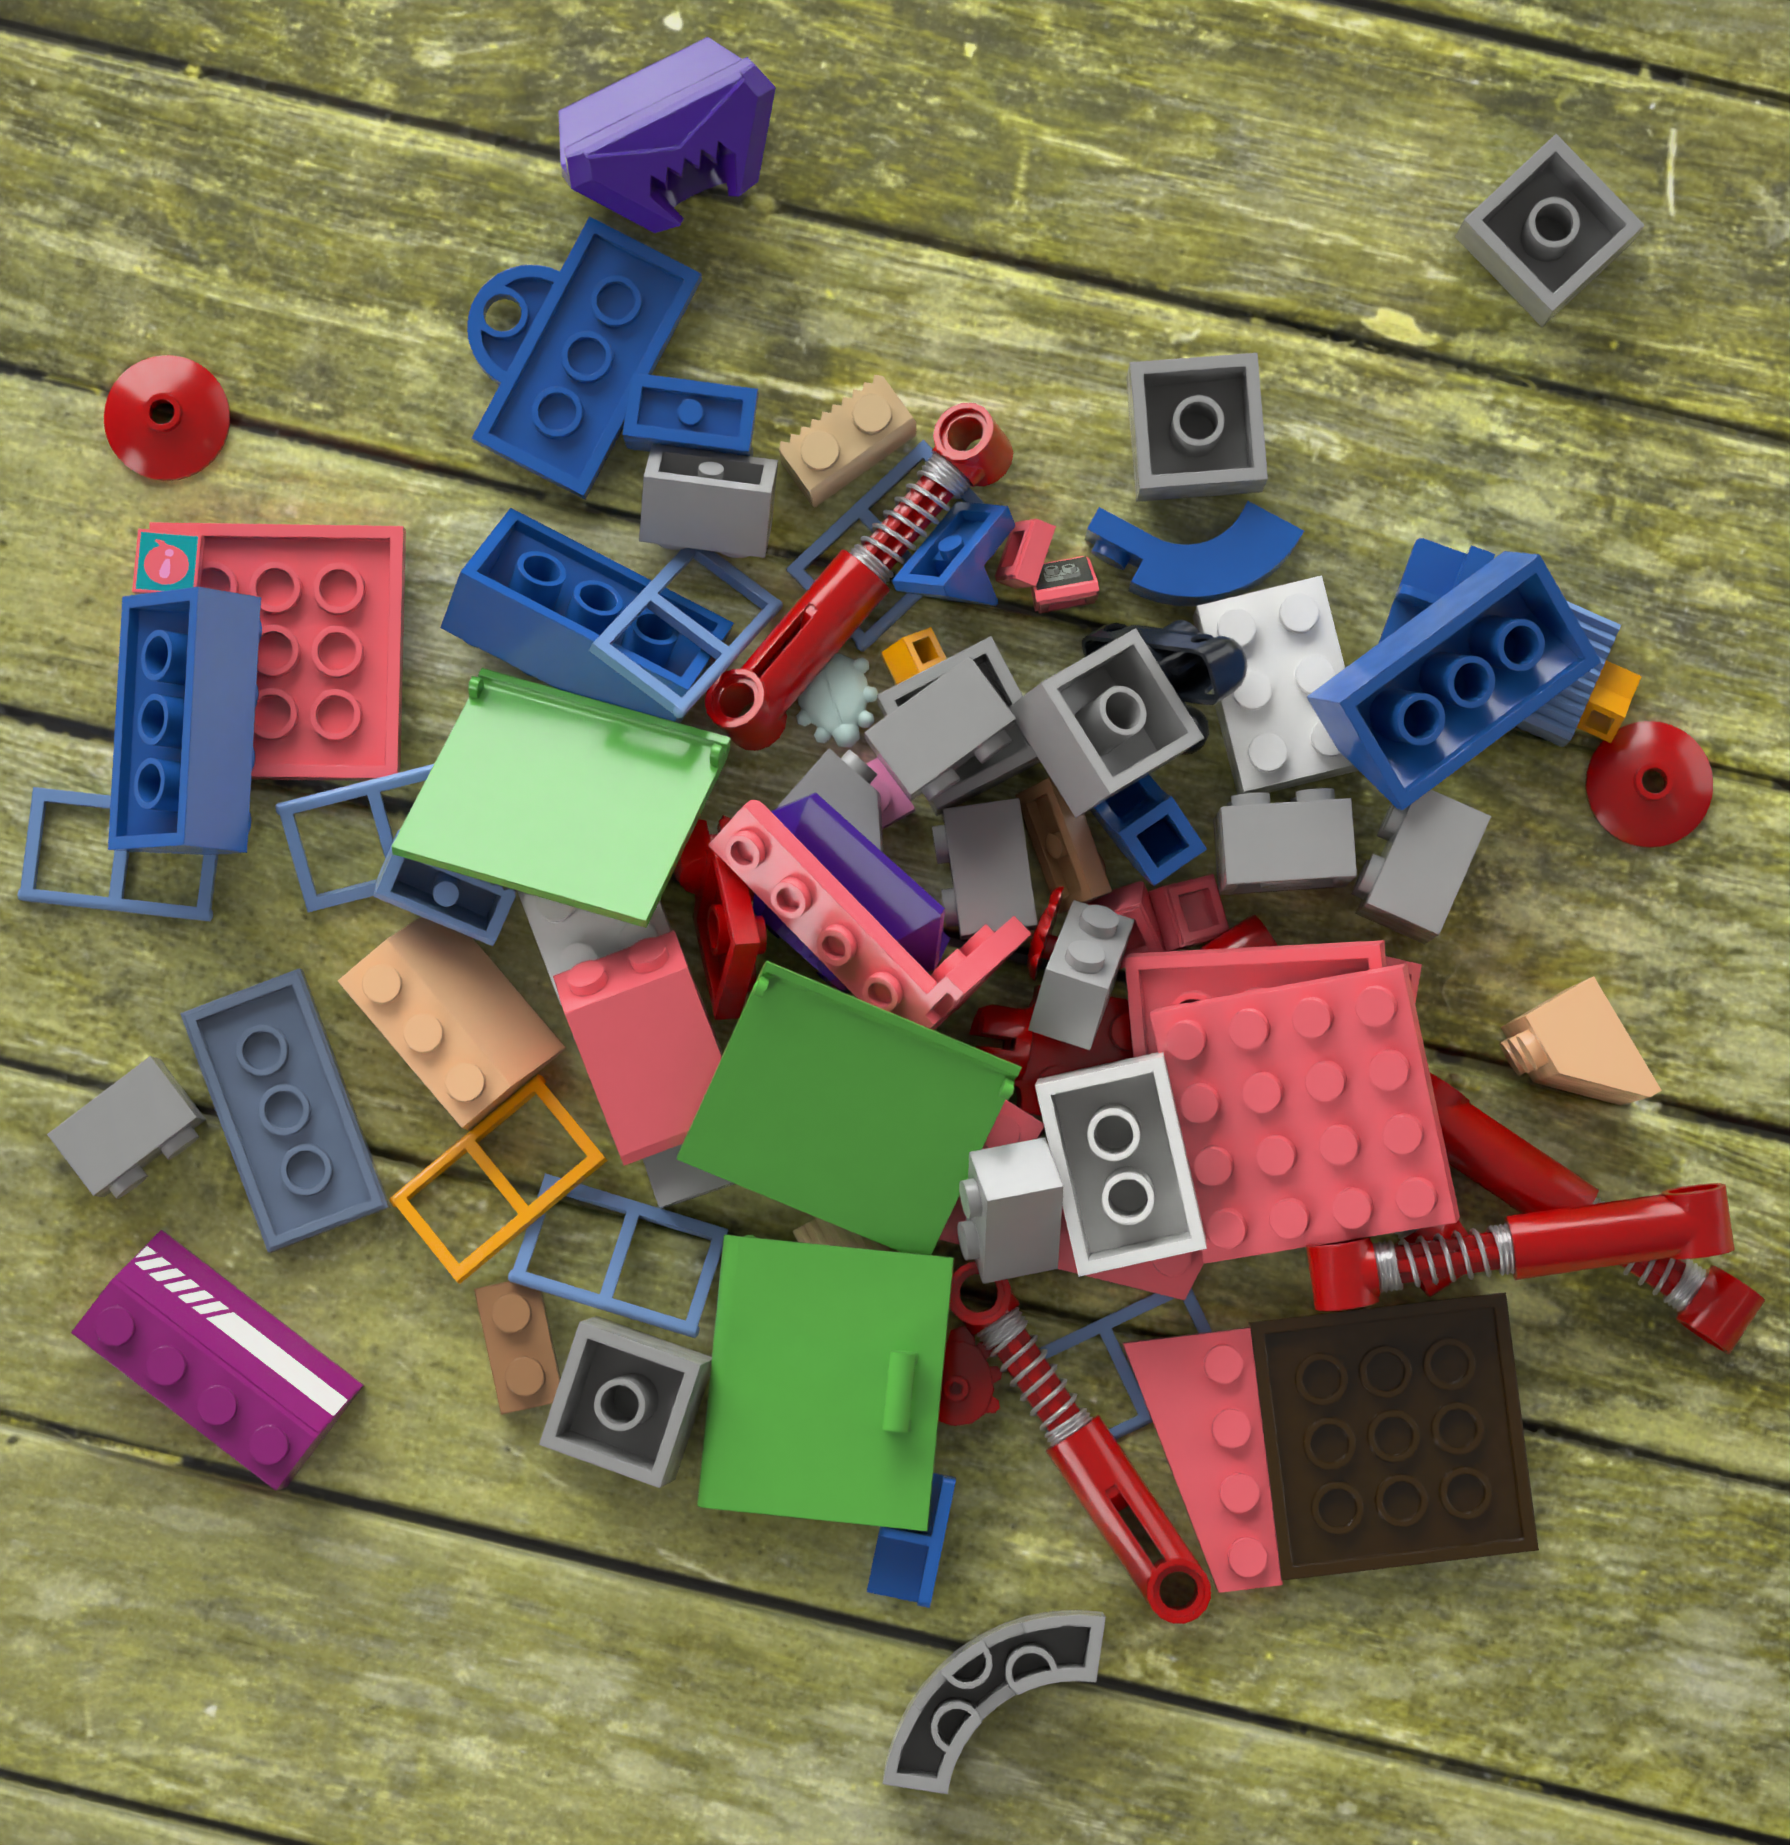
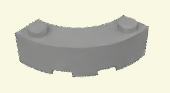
M1060 1610L1027 1615L998 1625L958 1648L925 1680L908 1704L896 1728L888 1751L883 1784L948 1794L954 1767L965 1744L984 1718L999 1705L1017 1694L1020 1695L1028 1690L1048 1684L1070 1681L1096 1682L1106 1618L1104 1613L1088 1610Z

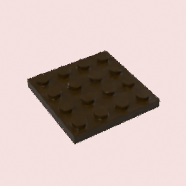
M1506 1292L1248 1322L1249 1328H1251L1278 1561L1282 1581L1539 1550Z

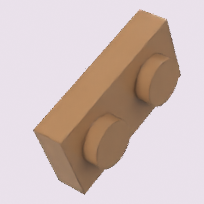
M1050 777L1016 794V798L1020 800L1021 813L1050 893L1058 886H1064L1063 898L1058 914L1069 911L1073 900L1088 904L1111 893L1112 890L1106 876V866L1102 856L1097 851L1085 818V813L1075 818Z
M509 1281L474 1289L501 1415L552 1404L561 1376L542 1291Z

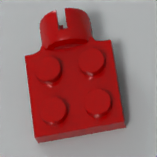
M722 815L717 825L718 833L732 818ZM698 819L674 870L675 877L685 891L695 894V907L692 917L714 1019H739L746 994L752 991L756 983L755 962L757 955H763L766 951V925L763 916H754L752 901L755 893L708 845L717 834H709L707 821Z
M1041 985L1034 986L1033 999L1028 1008L1018 1009L994 1004L978 1008L972 1022L970 1035L1003 1040L1002 1049L986 1046H976V1048L1022 1067L1014 1081V1089H1016L1017 1094L1016 1106L1030 1115L1042 1116L1035 1088L1037 1079L1133 1058L1128 999L1110 997L1090 1050L1028 1030Z

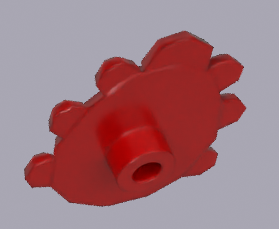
M1058 886L1052 891L1049 897V905L1038 921L1030 944L1027 967L1029 975L1034 981L1043 960L1050 959L1058 940V936L1052 935L1062 902L1064 886Z
M964 1326L950 1331L945 1349L939 1421L950 1426L972 1424L985 1413H996L1000 1408L999 1400L992 1395L994 1392L993 1384L1001 1380L1002 1372L998 1366H989L986 1361L991 1355L992 1349L986 1350V1346L982 1345L983 1342L975 1345V1336H972Z

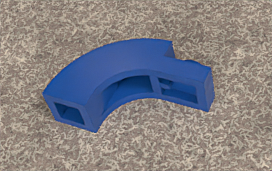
M1247 501L1238 519L1221 535L1206 542L1182 545L1158 539L1099 507L1087 528L1085 540L1094 544L1091 553L1105 563L1124 570L1128 563L1138 568L1130 583L1129 592L1157 603L1174 606H1198L1242 595L1264 582L1291 555L1304 530Z
M1150 775L1145 776L1090 809L1120 851L1153 886L1207 850L1173 797L1164 792Z

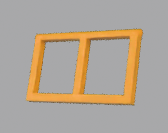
M537 1074L391 1196L389 1201L393 1207L401 1211L456 1282L461 1284L608 1160L547 1087L545 1078ZM537 1094L587 1157L528 1205L478 1143ZM468 1152L518 1215L459 1263L409 1200Z

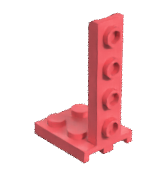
M750 800L743 805L708 844L857 999L932 1030L938 1028L956 1012L1031 936V932L1015 916L1009 919L996 932L985 924L960 950L956 949L929 975L760 801Z

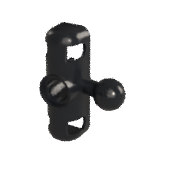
M1184 620L1174 621L1164 628L1141 625L1126 626L1121 623H1111L1085 636L1082 640V650L1086 657L1131 630L1137 629L1204 736V739L1181 755L1193 754L1199 751L1209 736L1208 720L1199 709L1186 705L1185 702L1214 705L1235 692L1242 685L1246 677L1247 657L1238 642L1230 637H1213L1209 634L1200 633L1195 626ZM1214 689V694H1207Z

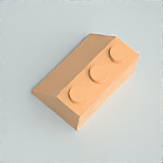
M423 917L418 918L387 938L338 980L339 984L461 1128L468 1131L566 1049L563 1043L472 937Z
M1594 976L1565 989L1501 1027L1507 1039L1500 1043V1047L1507 1061L1518 1076L1527 1072L1534 1083L1617 1105L1646 1099L1662 1091Z

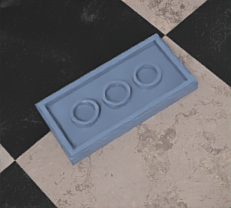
M296 969L180 1013L268 1253L391 1208L302 969Z

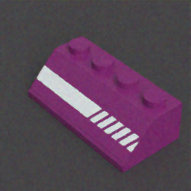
M160 1230L108 1283L71 1332L275 1491L286 1488L364 1386L359 1380L163 1230Z

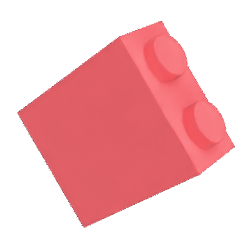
M675 930L657 937L642 939L631 947L602 958L581 962L570 970L553 976L564 1014L624 1166L683 1143L723 1055Z

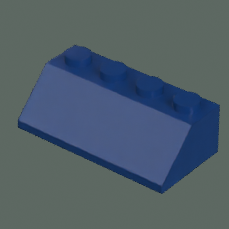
M510 508L461 570L440 628L464 640L467 644L480 648L520 669L523 673L536 677L557 689L681 723L686 716L685 714L682 718L675 717L674 714L589 651L592 643L652 580ZM667 588L659 594L725 643L733 627V622ZM648 608L612 644L613 647L680 697L686 694L716 660Z
M1504 551L1309 694L1307 699L1338 751L1397 809L1404 810L1601 663V660L1542 557L1539 554Z
M204 587L122 596L108 850L195 855L247 853L248 834L252 821L249 810L251 773L255 763V751L253 748L254 719L259 695L257 664L258 646L262 636V624L260 621L261 597Z

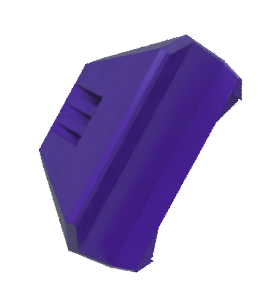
M705 37L560 109L559 135L562 177L572 190L653 233L678 227L684 218L674 207L682 201L708 188L727 183L729 196L739 197L759 181L776 87L748 57L741 59L711 38Z
M816 792L772 810L771 812L931 975L938 967L950 940V937L943 932L945 908ZM755 894L753 900L754 916H763L766 929L779 939L781 937L818 971L816 973L829 986L845 994L851 993Z

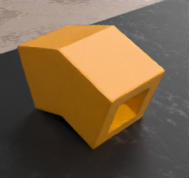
M932 627L902 637L881 652V658L895 685L947 659Z
M1606 660L1576 728L1611 743L1626 717L1631 700L1642 676Z

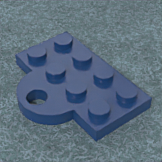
M589 216L560 271L541 265H520L495 275L477 293L471 305L467 321L468 340L473 355L484 373L499 385L472 436L473 442L586 500L623 430L631 372L652 375L702 281L701 273ZM507 299L514 301L521 308V318L518 324L508 331L492 329L486 323V313L489 307L498 300Z

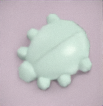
M840 653L835 654L798 697V705L801 707V711L796 716L797 722L804 727L810 723L814 724L817 727L814 737L818 743L825 744L833 736L839 747L851 748L860 739L859 726L870 728L874 723L873 714L866 711L867 703L876 701L878 691L875 687L867 685V678L864 673L869 670V661L863 657L854 660Z

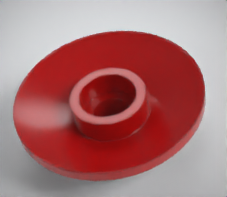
M155 356L142 360L128 368L112 386L104 408V429L113 452L132 471L154 480H180L202 471L221 452L230 428V407L220 383L205 367L180 356ZM162 403L171 404L174 407L173 418L165 424L155 423L152 417L154 409Z
M1642 721L1619 728L1611 743L1605 740L1600 743L1593 753L1587 768L1585 789L1588 804L1594 817L1610 835L1629 845L1655 848L1670 845L1683 839L1701 823L1712 800L1713 775L1710 763L1703 749L1690 735L1667 723ZM1653 770L1661 774L1664 780V787L1661 792L1650 793L1643 787L1642 777L1646 771Z

